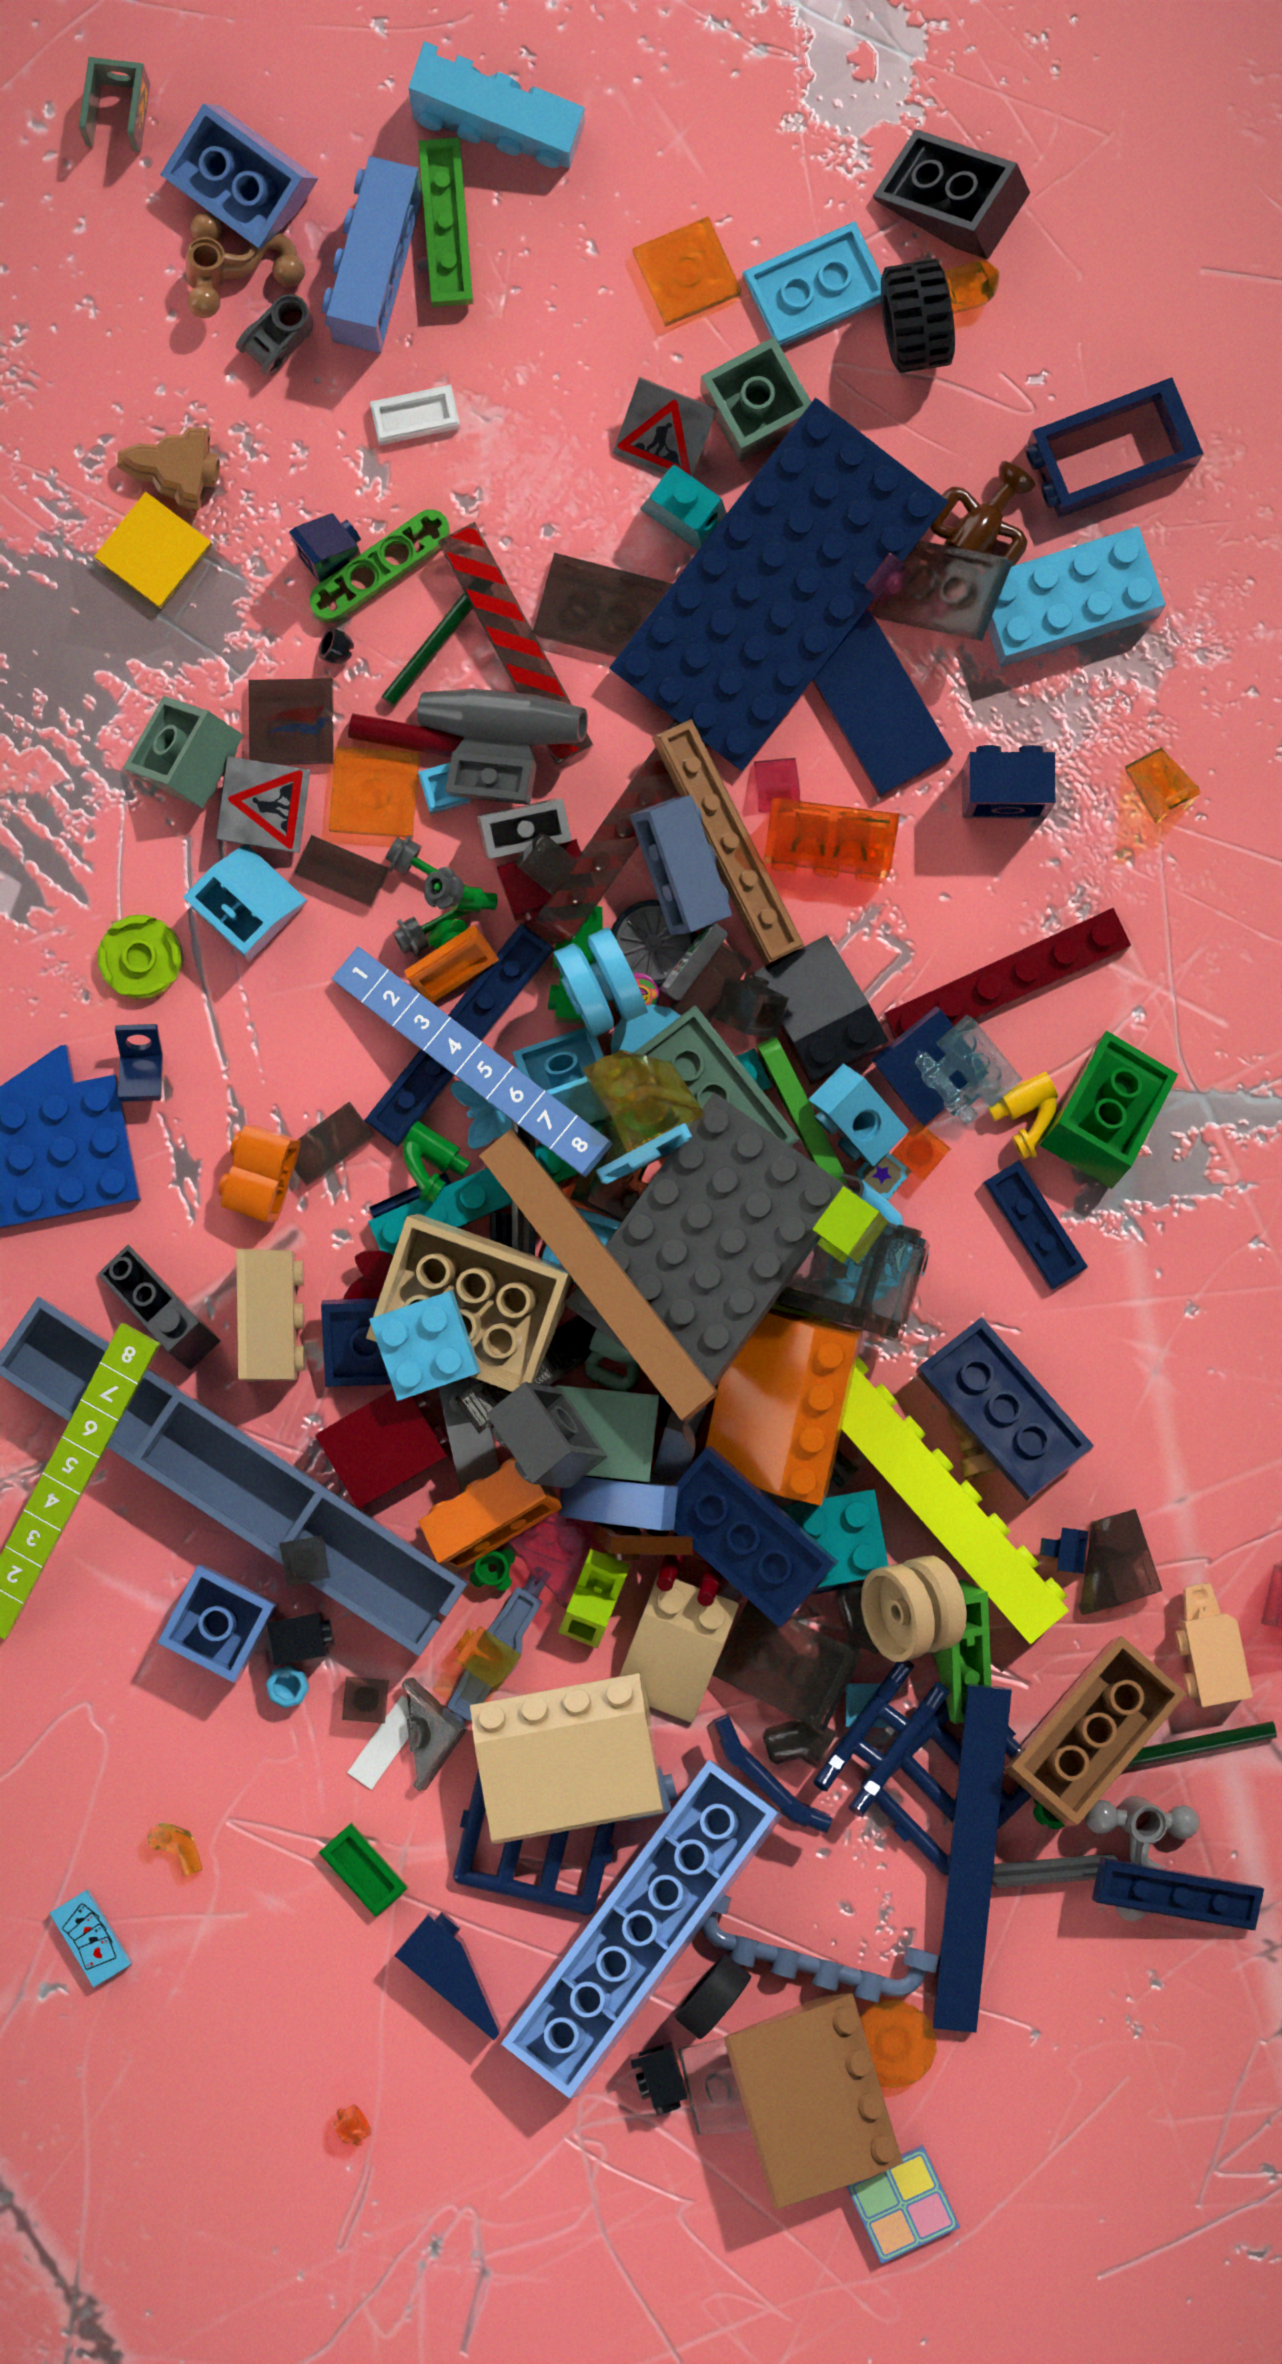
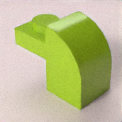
M590 1549L558 1633L598 1649L631 1565L614 1559L612 1554L600 1553Z

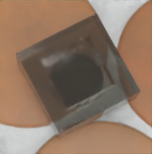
M323 1535L279 1543L287 1586L331 1578Z
M346 1676L342 1720L386 1723L390 1679Z

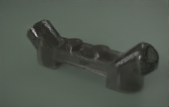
M864 1582L849 1586V1588L840 1589L834 1596L845 1636L840 1645L833 1642L822 1662V1665L828 1669L821 1683L813 1680L802 1701L803 1704L808 1706L804 1716L766 1728L762 1735L770 1762L777 1766L799 1759L815 1769L819 1767L837 1734L835 1729L823 1724V1721L859 1651L863 1647L876 1655L879 1652L872 1642L864 1623L861 1608V1594Z

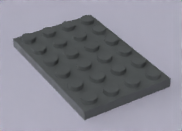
M714 1092L688 1128L692 1135L689 1138L690 1140L681 1147L673 1149L605 1247L715 1388L821 1237L812 1230L843 1186L851 1192L854 1191ZM577 1285L565 1302V1305L628 1351Z

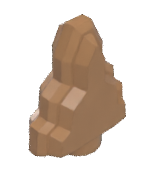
M187 427L183 435H166L157 445L139 443L118 451L116 466L135 480L152 482L159 494L175 498L178 507L199 511L205 487L216 488L218 485L220 454L210 453L209 428Z

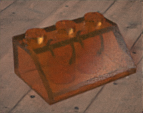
M772 798L763 863L772 864L771 869L779 872L794 873L797 867L813 869V875L819 877L837 878L840 872L855 874V880L860 882L880 883V878H888L891 872L900 814Z

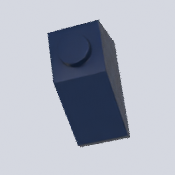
M333 513L296 526L289 531L296 554L319 583L360 555L357 545L361 540L359 534L347 519L340 523Z

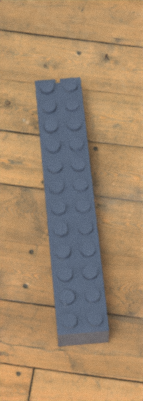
M38 1296L0 1351V1376L67 1421H70L110 1342L47 1299ZM148 1368L108 1448L416 1655L421 1656L443 1624L436 1617L439 1613L444 1616L449 1615L469 1585V1582L439 1565L435 1559L362 1510L357 1509L356 1506Z

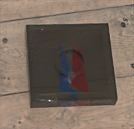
M333 678L249 680V760L278 765L334 764Z

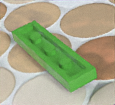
M460 137L419 140L432 307L473 304Z

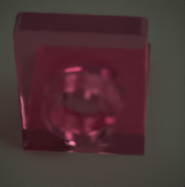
M889 553L867 582L865 588L876 597L875 599L886 606L891 598L897 595L903 588L906 578L911 571L895 555Z

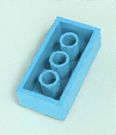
M1139 526L978 578L974 589L1000 667L1159 617L1166 605Z

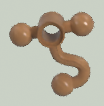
M201 212L191 221L190 232L194 241L188 246L186 278L189 285L194 289L189 293L187 303L190 311L196 317L204 319L215 315L221 304L216 289L222 284V281L241 278L249 274L259 264L263 254L268 249H276L281 254L274 262L272 268L273 276L281 286L294 287L303 280L305 275L304 264L297 256L295 245L283 234L277 233L262 248H258L250 243L244 255L224 253L223 247L217 242L223 232V226L219 218L210 212ZM200 263H207V264H211L212 266H210V267H203V266H200V265H198V264H200Z

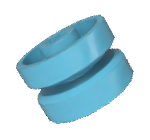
M609 927L588 936L587 946L594 962L589 965L580 947L573 943L553 952L563 977L561 979L570 1002L577 1015H581L593 1038L613 1029L614 1019L607 1003L612 1000L621 1018L628 1022L648 1013L635 977Z

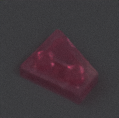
M553 1513L504 1544L515 1556L520 1557L525 1562L527 1570L537 1581L541 1580L556 1596V1601L559 1605L567 1608L594 1542L593 1528Z

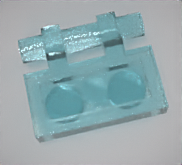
M966 1015L936 1042L937 1046L945 1054L939 1062H935L928 1052L918 1056L914 1062L922 1072L921 1078L926 1085L938 1091L945 1100L944 1107L952 1116L957 1115L965 1125L972 1123L978 1117V1113L971 1104L979 1097L986 1105L992 1107L1022 1080L1021 1076L978 1023L969 1015ZM956 1070L968 1082L959 1090L948 1078Z

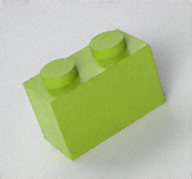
M843 1186L812 1230L821 1237L817 1245L836 1260L844 1264L850 1258L859 1264L888 1224V1220L877 1209Z

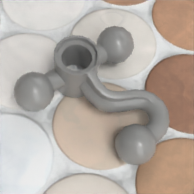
M1140 1796L1126 1798L1119 1805L1118 1809L1109 1801L1098 1800L1085 1816L1088 1828L1094 1833L1105 1834L1111 1832L1116 1826L1121 1827L1130 1834L1129 1848L1132 1863L1159 1868L1165 1867L1148 1858L1150 1843L1160 1840L1166 1833V1830L1174 1838H1191L1197 1833L1200 1826L1199 1817L1191 1807L1180 1805L1165 1813L1159 1807ZM1148 1811L1147 1822L1140 1828H1136L1138 1816ZM1115 1906L1118 1915L1123 1920L1130 1922L1139 1921L1146 1914H1153L1151 1912Z

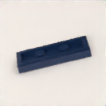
M1020 1160L982 1183L1050 1290H1053L1088 1267Z

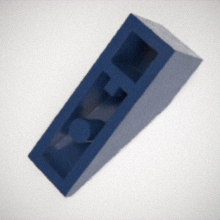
M430 1910L399 1947L394 1956L491 2039L495 2040L500 2034L501 2026L465 1941L458 1934L461 1927L444 1912L436 1916Z

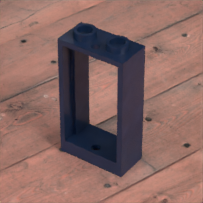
M1173 377L1034 429L1028 440L1029 445L1025 446L1026 456L1033 470L1039 469L1044 484H1041L1043 499L1048 508H1055L1058 518L1197 466L1204 454ZM1154 402L1175 454L1069 494L1048 441Z

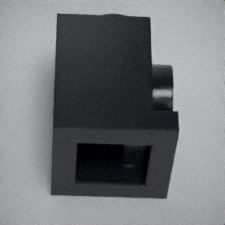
M672 2042L630 2054L632 2068L641 2067L643 2071L635 2074L642 2099L651 2098L657 2115L680 2108V2101L687 2099V2091Z

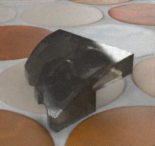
M1128 1509L1091 1521L1088 1537V1556L1084 1566L1085 1577L1081 1602H1079L1081 1615L1163 1591L1136 1509Z

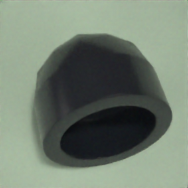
M330 627L321 640L319 658L336 664L347 662L352 656L349 650L354 648L351 637L341 630Z

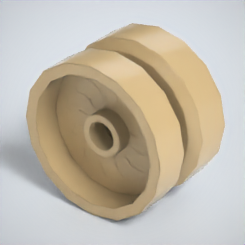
M934 1555L921 1556L906 1560L903 1564H892L874 1569L866 1576L861 1594L864 1623L872 1642L882 1655L893 1662H904L921 1657L926 1652H939L952 1648L961 1641L966 1629L967 1614L964 1595L956 1575L944 1561Z

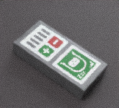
M716 923L705 926L660 986L659 990L676 1001L681 1000L728 936V932Z

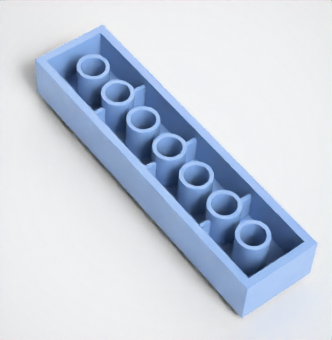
M708 1760L501 2045L569 2099L578 2097L713 1913L714 1908L723 1896L726 1895L783 1817L782 1812L716 1762Z

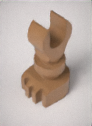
M949 1412L948 1422L962 1440V1443L959 1444L961 1453H966L967 1456L966 1459L960 1461L964 1479L986 1475L999 1470Z

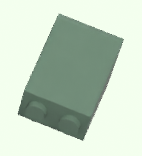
M556 1385L557 1388L563 1389L608 1456L587 1473L586 1476L649 1483L659 1395Z

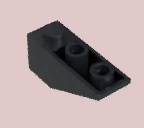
M129 1244L98 1273L161 1345L189 1370H192L221 1341Z

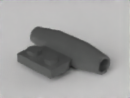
M475 688L430 691L421 694L417 708V717L420 725L464 738L457 749L452 752L445 790L452 797L530 805L537 768L531 746L583 742L588 727V715L585 708L534 694Z

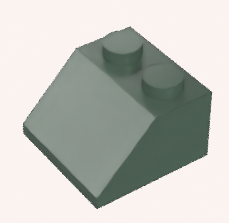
M163 696L123 769L179 800L203 808L216 790L217 783L225 770L227 756L235 757L237 747L244 735L208 710Z

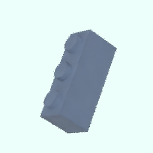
M692 795L672 798L631 814L630 818L670 934L690 933L732 916L729 906V893L721 883L715 865L716 855L712 846L707 842L702 827V813L694 803Z

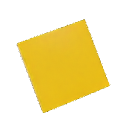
M145 492L97 551L94 558L162 610L213 544L200 532L149 493Z

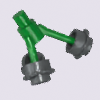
M408 835L405 840L397 837L385 857L386 860L392 862L389 866V871L393 872L395 869L406 875L410 868L414 866L428 875L424 884L426 902L431 907L437 906L439 909L451 907V910L422 926L419 925L414 916L404 922L401 919L397 920L399 929L394 931L393 935L404 954L411 951L415 957L420 956L419 951L429 947L425 934L433 931L439 923L466 916L468 912L479 913L481 909L495 910L498 898L496 893L483 892L479 887H469L463 884L461 878L455 875L454 871L450 868L442 867L437 870L417 858L422 846L412 841L413 836Z

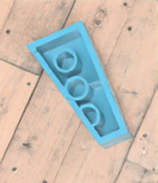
M424 41L408 87L413 119L417 120L421 126L434 131H440L441 128L457 132L461 139L471 143H480L481 140L492 143L500 151L509 155L518 156L520 153L536 157L540 164L550 168H558L560 165L568 168L571 167L585 125V107L535 86L531 87L529 92L521 90V85L513 77L501 72L492 74L490 77L484 75L472 66L474 61L457 55L455 62L436 55L438 46Z

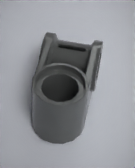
M287 294L281 296L256 322L251 324L242 333L236 343V349L241 353H248L262 367L261 372L266 377L273 375L312 332L313 319L307 304L297 295ZM291 311H298L303 314L302 319L296 325L286 326L282 323L284 316Z

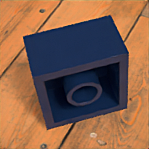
M983 745L976 747V752H969L962 768V818H1047L1056 803L1055 752H1044V747L1037 745L1019 747V752H1002L1001 746Z

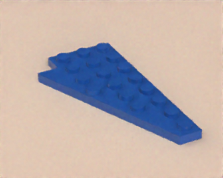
M65 1044L58 1046L0 1086V1229L141 1200L123 1104L118 1100V1079L115 1074L75 1082L69 1049Z

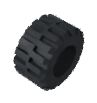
M931 259L885 267L881 277L882 313L890 356L898 372L906 373L951 365L955 353L954 318L946 276L938 261Z

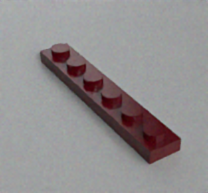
M1113 907L893 1008L883 1015L895 1040L935 1006L943 1011L956 1028L1128 949L1131 943Z

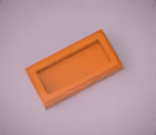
M473 925L404 970L417 992L431 1003H434L499 959L477 927Z

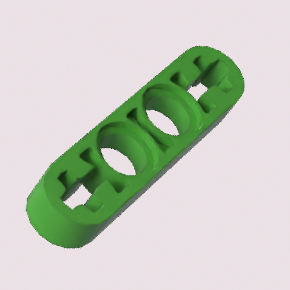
M434 509L418 513L319 583L310 595V606L314 616L325 623L340 621L438 552L448 543L450 537V527L446 517ZM429 522L432 526L439 523L441 525L438 528L439 537L433 539L430 535L422 538L418 541L419 547L422 550L417 553L412 541L406 535L411 532L415 540L424 533V523ZM401 544L408 549L409 556L403 564L393 565L386 560L385 553L391 545ZM367 568L374 573L375 580L369 588L359 589L352 584L351 577L357 569ZM344 580L348 592L355 598L348 601L345 593L336 600L337 609L331 612L327 607L320 610L319 607L322 605L320 597L326 593L330 598L342 592L338 583Z
M773 1036L757 1044L756 1049L811 1161L843 1184H848L845 1178L840 1177V1174H845L822 1126L815 1120L816 1114L776 1036Z

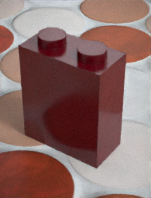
M391 1389L315 1434L357 1509H362L449 1457L445 1448L450 1446V1442L439 1423L432 1427L423 1413V1411L429 1409V1406L421 1393L397 1401L394 1390Z

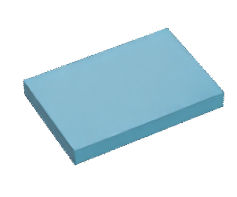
M856 221L742 272L743 280L771 338L775 337L781 348L881 303L882 276Z

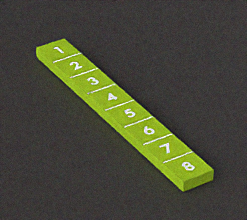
M125 1323L120 1324L0 1555V1637L4 1640L11 1634L161 1345L159 1342Z

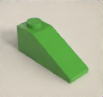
M963 1579L958 1580L963 1591L967 1610L966 1629L963 1637L954 1647L933 1652L940 1681L950 1691L945 1700L950 1720L955 1724L964 1722L967 1683L992 1686L988 1592Z

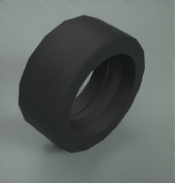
M724 1954L714 1963L686 1997L675 2013V2019L698 2039H702L734 2004L749 1983L751 1975L727 1954Z

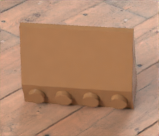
M853 1993L820 1996L723 2037L773 2209H780L872 2178L903 2163Z

